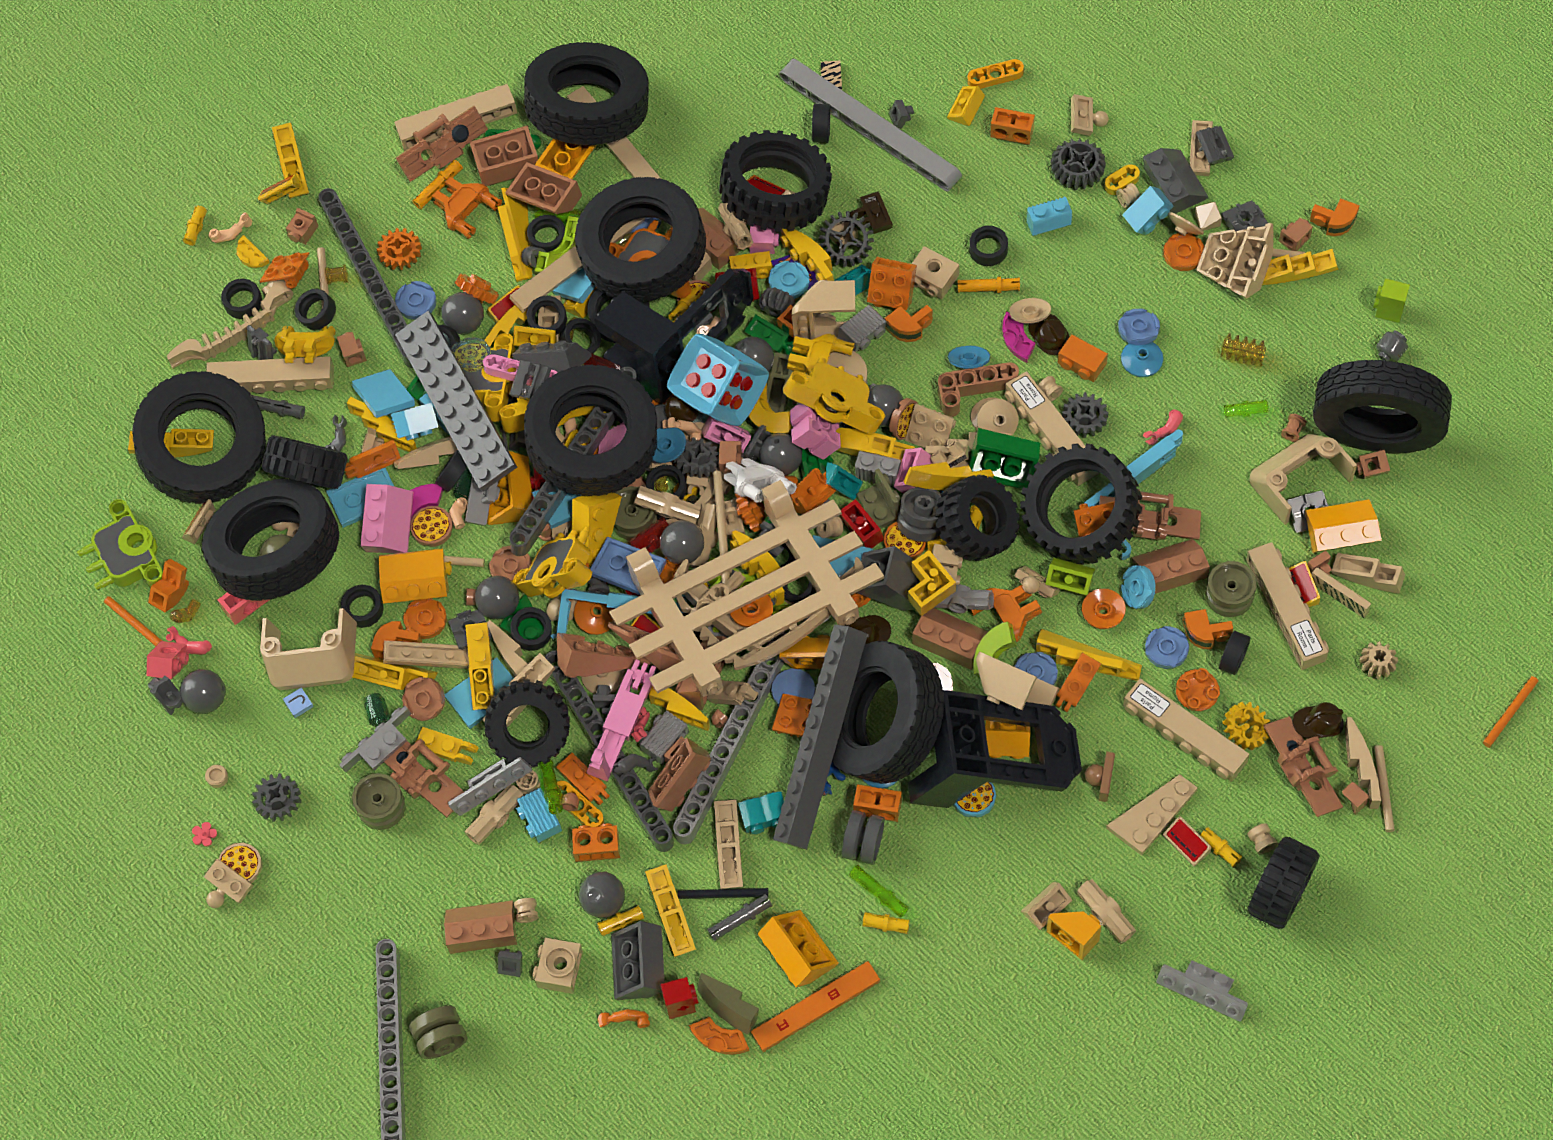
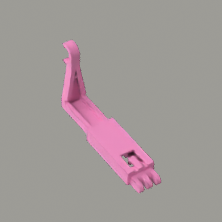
M637 659L632 669H627L603 725L604 733L592 755L591 763L587 770V774L607 782L625 740L629 741L652 687L649 678L654 675L657 668L652 665L649 673H647L648 664L644 662L640 670L638 669L640 660ZM639 684H643L639 695L629 692L631 687L634 690H638Z

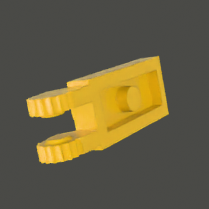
M422 727L416 740L417 742L419 739H422L425 742L424 745L440 758L472 765L473 758L461 754V749L477 753L479 749L475 744Z

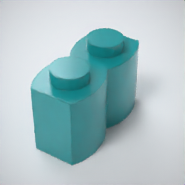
M781 791L738 803L746 833L759 834L767 827L773 826V828H776L784 803Z

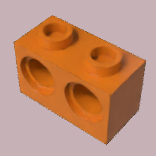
M995 107L991 121L990 137L1030 145L1034 131L1035 115Z
M857 784L853 804L854 810L865 812L866 817L878 815L885 817V820L898 822L902 804L901 791Z
M609 823L602 824L600 827L582 825L572 829L575 862L620 858L617 825ZM607 837L613 839L608 844L602 843L603 839ZM582 840H590L589 844L585 846L580 845Z

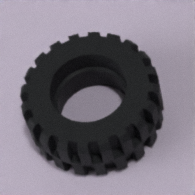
M272 435L267 442L262 468L265 472L281 477L338 489L342 483L348 458L346 453Z
M973 475L950 485L943 491L941 498L937 502L939 509H936L935 517L938 518L936 526L937 529H940L941 539L946 541V546L949 550L953 549L954 554L959 557L963 556L968 561H982L1011 547V543H1014L1017 537L1015 533L1019 530L1017 521L1020 520V517L1016 511V508H1018L1017 504L1011 498L1013 497L1010 491L1005 490V486L1002 483H996V479L992 477L987 478L985 475ZM970 502L976 505L984 516L985 534L980 532L971 520Z
M523 679L521 683H518L516 680L511 682L508 687L503 686L499 693L492 697L486 711L485 735L488 737L490 748L495 749V754L499 758L504 757L506 763L509 764L522 757L528 764H531V767H538V763L543 762V764L550 762L552 756L556 757L560 753V749L567 742L570 728L567 704H564L560 693L554 692L552 686L548 685L546 687L542 681L536 680V683L530 682V679ZM522 705H532L540 708L548 718V729L545 735L538 740L530 742L514 738L508 732L506 720L511 710Z
M1291 837L1282 838L1253 893L1248 906L1249 914L1277 929H1283L1296 909L1320 856L1317 850Z

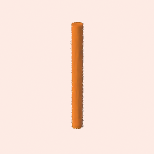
M108 596L104 600L106 605L152 644L157 646L162 641L113 598Z
M1530 677L1485 738L1483 744L1486 747L1490 748L1539 682L1536 677Z

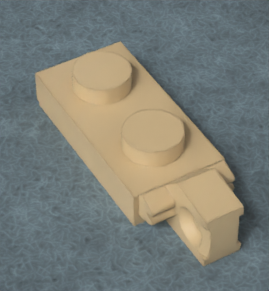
M722 681L723 688L713 695H708L707 699L714 704L741 705L743 700H755L758 692L754 691L751 685L746 682Z

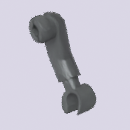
M334 415L333 423L336 426L335 439L330 445L325 447L341 451L346 444L344 427L347 425V420L342 415V421L338 424V417Z
M630 754L613 766L616 774H625L636 766L640 768L645 767L649 772L656 771L658 768H655L652 764L653 761H656L655 757L647 760L645 757L637 754Z

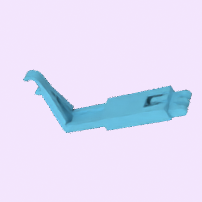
M1178 429L1169 436H1166L1127 466L1138 484L1176 456V448L1182 444V430ZM1112 483L1108 484L1084 503L1091 507L1099 505L1100 496L1116 497ZM1126 539L1121 543L1127 550L1125 553H1122V560L1129 558L1131 555V545Z
M565 589L561 595L557 633H567L572 602L569 599L607 604V607L617 608L639 596L616 592L603 594L577 589ZM557 633L550 635L552 639L557 638Z

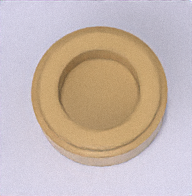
M213 765L205 773L207 783L213 788H220L228 781V773L221 765Z

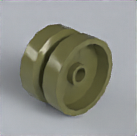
M633 486L616 492L622 498L614 531L621 538L628 541H633L658 522V514L654 510L634 504L639 487Z
M1236 561L1223 562L1213 568L1209 575L1206 589V600L1209 607L1215 613L1224 617H1236L1248 611L1253 603L1256 591V578L1253 571L1247 565Z
M380 773L368 775L361 779L354 788L352 795L353 805L363 824L369 828L376 830L389 829L398 824L404 816L406 809L405 798L396 780L389 775Z
M442 1006L421 1014L410 1023L409 1029L414 1040L418 1041L416 1046L421 1058H438L457 1050L466 1043L468 1037L463 1025L459 1024L460 1017L454 1006Z

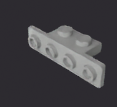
M472 476L465 518L467 523L483 526L487 524L489 505L494 503L499 497L500 488L497 487L498 481L485 491H482Z
M406 706L402 709H396L391 715L392 718L386 723L383 722L378 725L374 730L375 733L369 738H364L353 753H347L342 758L339 766L347 772L363 758L373 770H376L407 742V739L396 727L411 715L410 710Z
M522 757L509 764L503 758L467 781L470 789L449 801L448 805L461 816L532 771V767Z
M1193 960L1185 973L1165 964L1161 967L1156 981L1158 984L1237 1021H1242L1248 1003L1228 994L1234 979Z

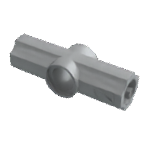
M959 584L956 585V592L934 608H949L956 613H965L968 609L990 610L994 605V594L992 590H971L968 586Z

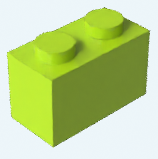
M1385 278L1383 286L1379 285L1373 306L1374 309H1377L1375 317L1400 323L1410 284Z
M1053 558L1045 584L1088 595L1096 569Z

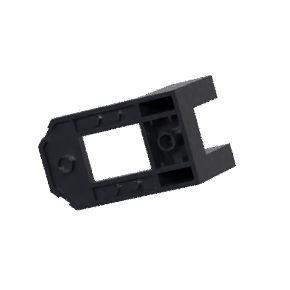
M728 269L717 278L710 288L703 292L696 302H692L689 308L676 318L674 323L622 291L595 318L597 331L616 342L612 348L605 352L603 359L617 364L621 368H633L636 372V381L645 388V392L647 391L653 400L663 404L673 394L667 388V383L675 364L684 350L683 339L717 305H719L721 321L710 329L707 336L724 343L743 324L746 317L743 315L746 306H751L754 299L750 272L745 269Z
M943 690V719L939 734L934 743L937 763L908 782L910 804L949 808L986 782L1062 792L1068 788L1071 781L1082 771L1076 729L1070 722L1067 724L1059 716L1061 712L1055 706L1026 702L1023 710L1003 701H1000L998 705L987 700L988 696ZM984 720L1034 727L1040 764L989 758Z

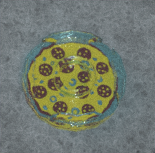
M476 337L465 338L463 342H457L451 348L464 372L481 370L484 367L483 359L491 355V349L486 341Z

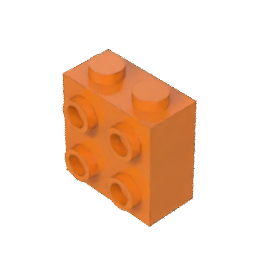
M876 257L871 267L867 302L873 303L877 307L888 306L896 310L901 306L904 310H908L912 303L917 265Z

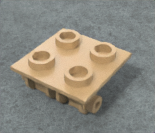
M915 404L905 441L925 449L926 445L947 446V439H949L952 428L954 429L957 421L953 417L926 408L924 405Z

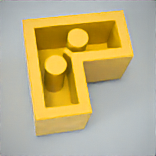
M930 550L912 562V572L919 579L920 583L908 591V601L920 616H923L956 592V581Z

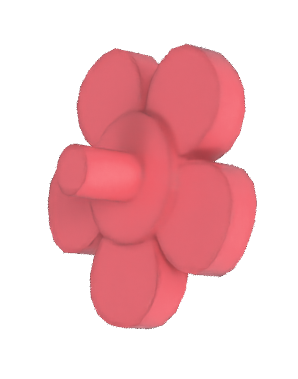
M204 822L201 826L202 829L199 826H195L192 829V833L195 835L192 841L195 845L202 843L205 847H208L212 844L211 838L217 837L216 829H211L212 827L209 822Z

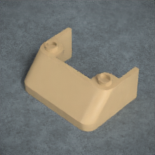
M820 280L815 283L792 308L794 339L795 336L812 340L824 334H834L837 339H840L838 338L839 328L847 321L836 322L835 316L830 313L856 312L855 280Z
M1308 434L1251 471L1249 478L1251 486L1284 525L1289 521L1292 507L1279 492L1287 486L1288 479L1286 475L1317 455L1328 458L1349 483L1353 481L1357 464L1333 438Z
M343 608L339 609L338 629L326 631L321 638L320 647L282 651L281 631L267 618H263L260 651L270 683L278 690L340 684L349 681L354 673L357 622Z
M982 652L978 653L976 663L983 691L988 695L987 700L998 705L1000 701H1003L1023 710L1026 702L1052 706L1059 690L1058 687Z

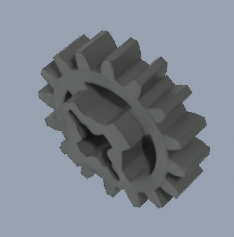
M1084 392L1083 397L1075 394V400L1069 398L1068 404H1064L1062 417L1076 431L1077 436L1080 433H1083L1084 438H1086L1087 433L1095 436V430L1102 432V426L1107 424V405L1102 404V398L1095 400V394H1092L1090 397H1087L1086 392ZM1072 411L1074 412V418L1071 416Z
M693 437L691 442L686 439V447L683 453L673 462L677 463V469H683L682 474L689 472L690 477H693L694 474H697L699 478H701L702 474L708 477L710 472L716 471V467H719V452H717L716 446L711 447L710 441L704 443L703 438L700 441H696L695 437Z
M280 773L277 778L270 774V780L267 781L262 778L263 784H256L255 787L258 792L252 793L255 799L252 803L254 807H257L255 809L257 813L262 814L265 820L270 816L272 822H275L276 817L284 821V815L287 814L289 817H292L290 811L298 810L296 803H301L299 797L301 791L297 788V783L291 780L290 776H286L283 779ZM288 790H290L291 792L290 799L287 797V795L289 794ZM263 796L266 798L265 806L263 805Z

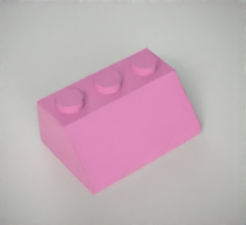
M367 484L361 547L365 552H408L413 491L390 485Z

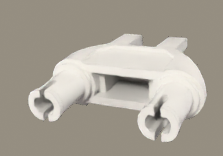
M749 458L741 460V464L746 467L733 461L726 463V468L730 469L732 473L724 474V479L735 486V493L741 497L747 496L756 503L762 502V489L779 480L783 482L789 495L796 491L797 485L785 478L784 473L773 466L759 464Z

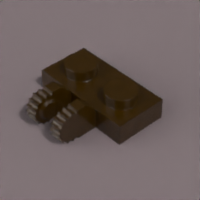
M879 191L860 197L862 207L850 212V218H853L854 213H858L857 219L866 215L862 225L870 223L873 234L893 228V223Z

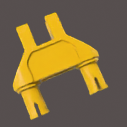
M284 326L282 331L276 334L274 341L277 349L286 356L284 358L285 363H293L296 357H305V363H313L316 357L331 350L335 343L334 335L336 330L333 326H329V328L325 326L320 332H295L292 326H288V329L287 326Z
M824 334L812 340L795 336L792 351L807 357L790 353L787 369L809 375L820 357H824L826 359L825 362L828 364L830 354L833 351L852 356L855 343L837 339L834 334Z

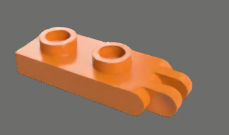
M394 440L351 457L349 459L350 462L346 463L345 467L347 478L354 476L361 478L394 464L396 460L401 458Z
M1082 652L1056 695L1060 698L1056 706L1060 708L1063 701H1066L1065 712H1068L1071 705L1076 707L1102 663Z
M573 753L556 766L557 771L588 801L592 802L594 800L598 805H601L603 801L598 795L603 796L606 800L610 797L605 791L607 786L599 778L587 774L588 767Z

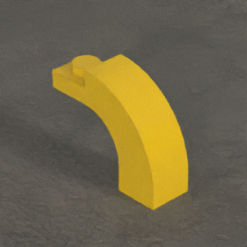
M766 383L763 392L749 414V418L758 427L761 425L766 426V431L786 433L792 436L791 429H793V426L791 425L790 412L776 413L771 409L767 400Z

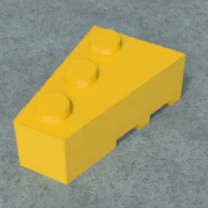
M611 492L600 496H580L572 499V530L577 531L576 539H578L584 527L590 528L589 536L584 544L590 549V556L587 561L589 566L593 565L607 537L611 538L622 498V496Z

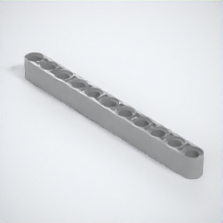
M791 59L780 71L779 76L785 83L816 104H830V110L833 111L830 112L832 115L941 189L949 192L962 177V173L955 166L798 60Z
M782 632L778 636L768 641L766 646L773 643L774 641L781 638L787 633ZM780 654L755 666L747 683L751 685L754 691L758 692L757 700L754 702L743 700L741 705H735L710 753L711 762L706 771L700 773L697 783L692 788L674 823L675 838L680 844L691 843L697 835L772 689L774 679L780 673L785 663L779 657ZM771 660L776 662L773 665L766 664L768 661ZM759 679L767 680L765 683L762 684L757 683ZM743 715L748 717L743 721L738 720V717ZM731 734L738 735V737L735 739L728 738ZM721 753L729 754L725 758L718 757ZM713 771H716V772L719 773V774H718L717 776H715V777H710V776H709V773H711V772H713ZM702 790L709 791L706 796L699 795ZM693 809L699 810V813L696 815L689 814ZM683 828H687L690 830L686 834L679 833V831Z
M383 939L376 945L381 1140H406L400 954L392 940ZM386 949H393L390 955H383ZM386 971H394L390 977H383ZM394 992L391 999H384L385 994ZM388 1014H395L393 1020L385 1021V1017ZM389 1036H395L394 1042L385 1043ZM396 1058L395 1064L391 1066L386 1065L387 1060ZM392 1080L397 1081L395 1087L387 1088L388 1082ZM391 1103H398L395 1110H387ZM391 1126H399L397 1132L393 1134L388 1133Z

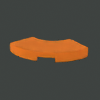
M711 1017L689 1025L694 1037L703 1046L714 1052L733 1055L749 1051L742 1031L738 1029H723L716 1025Z

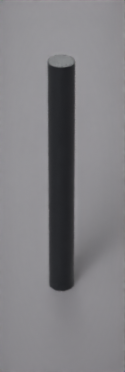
M768 888L678 890V899L761 897L763 894L769 897Z

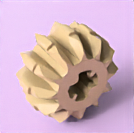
M1380 641L1377 642L1376 646L1372 643L1368 644V648L1362 650L1361 654L1363 656L1359 659V662L1363 664L1362 671L1369 670L1368 676L1376 674L1377 679L1381 678V674L1386 678L1389 677L1390 672H1395L1396 664L1398 663V657H1395V649L1389 650V643L1382 646Z

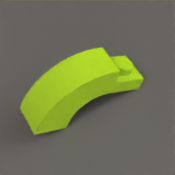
M568 216L563 240L555 250L550 252L539 251L535 268L536 272L543 271L575 247V231L579 218Z
M1007 621L997 625L980 641L973 662L974 674L979 678L980 675L976 663L979 652L999 659L1003 652L1017 646L1014 628L1011 623Z

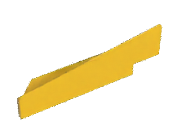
M504 187L501 190L505 205L499 206L498 211L515 278L519 282L533 277L532 267L526 266L521 257L523 250L530 246L527 236L529 226L528 206L526 202L506 195L505 192L508 188Z
M1041 629L1037 638L1036 651L1056 655V664L1074 667L1083 652L1102 663L1097 673L1135 681L1139 680L1141 664Z
M355 653L352 678L404 690L413 679L420 677L435 679L438 672L410 665L383 664V659Z

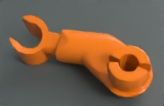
M626 1009L613 1012L612 1015L601 1013L598 1016L600 1028L611 1022L620 1023L623 1021H637L639 1028H646L650 1025L649 1015L645 1011Z

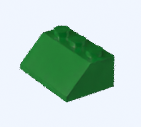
M978 428L968 465L972 472L991 469L994 474L993 478L997 480L996 483L1000 482L1004 485L1020 489L1023 487L1028 488L1029 482L1026 478L1028 474L1034 475L1036 470L1034 466L1039 461L1041 443Z

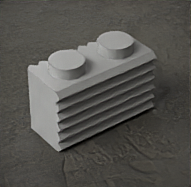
M868 305L850 318L849 321L841 325L838 338L855 343L853 349L855 352L859 349L864 350L869 346L870 340L874 337L878 339L884 334L887 321L871 305Z
M859 451L855 464V477L861 481L864 480L874 484L875 470L879 468L882 474L885 473L890 480L889 486L895 488L894 484L901 460Z
M666 711L663 715H658L653 722V728L649 732L645 731L648 736L639 740L641 751L651 758L655 757L656 761L661 765L665 761L664 754L681 736L685 738L689 732L687 724L669 711Z

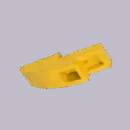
M781 229L782 236H780V241L784 248L788 247L793 261H798L803 266L807 265L811 272H815L817 281H834L833 274L831 273L833 271L831 257L818 243L795 229L794 231Z
M840 427L836 430L840 434L841 447L836 451L858 457L859 451L900 459L902 462L905 449L915 448L914 446L897 442L896 438L878 433L867 434L857 429Z
M171 429V432H166L164 436V444L175 458L202 454L213 450L214 430ZM130 431L129 454H135L133 431Z
M734 530L732 531V540L729 542L731 550L753 539ZM769 552L740 565L743 570L746 569L749 576L756 574L757 579L781 568ZM783 587L768 594L776 606L784 603L785 591Z
M487 622L465 625L473 711L487 709L492 697L495 695L492 650Z

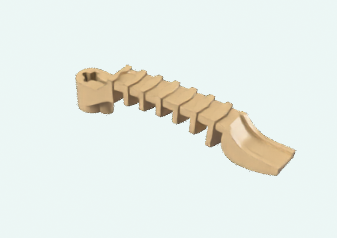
M284 279L269 281L267 286L262 289L266 296L261 301L262 311L259 312L256 308H253V318L250 319L247 314L243 315L245 323L240 325L238 321H235L233 323L235 328L233 331L225 327V335L222 337L217 331L213 332L215 341L212 343L206 333L202 334L204 347L196 339H188L180 343L167 355L172 369L189 360L198 359L206 361L210 357L215 358L217 354L226 352L229 347L236 346L241 340H246L247 326L251 325L256 330L259 327H266V324L270 321H275L276 309L293 297V291L286 286Z

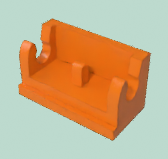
M814 468L797 484L796 491L790 494L795 511L805 514L821 506L836 490L826 484V472L822 476L820 470Z

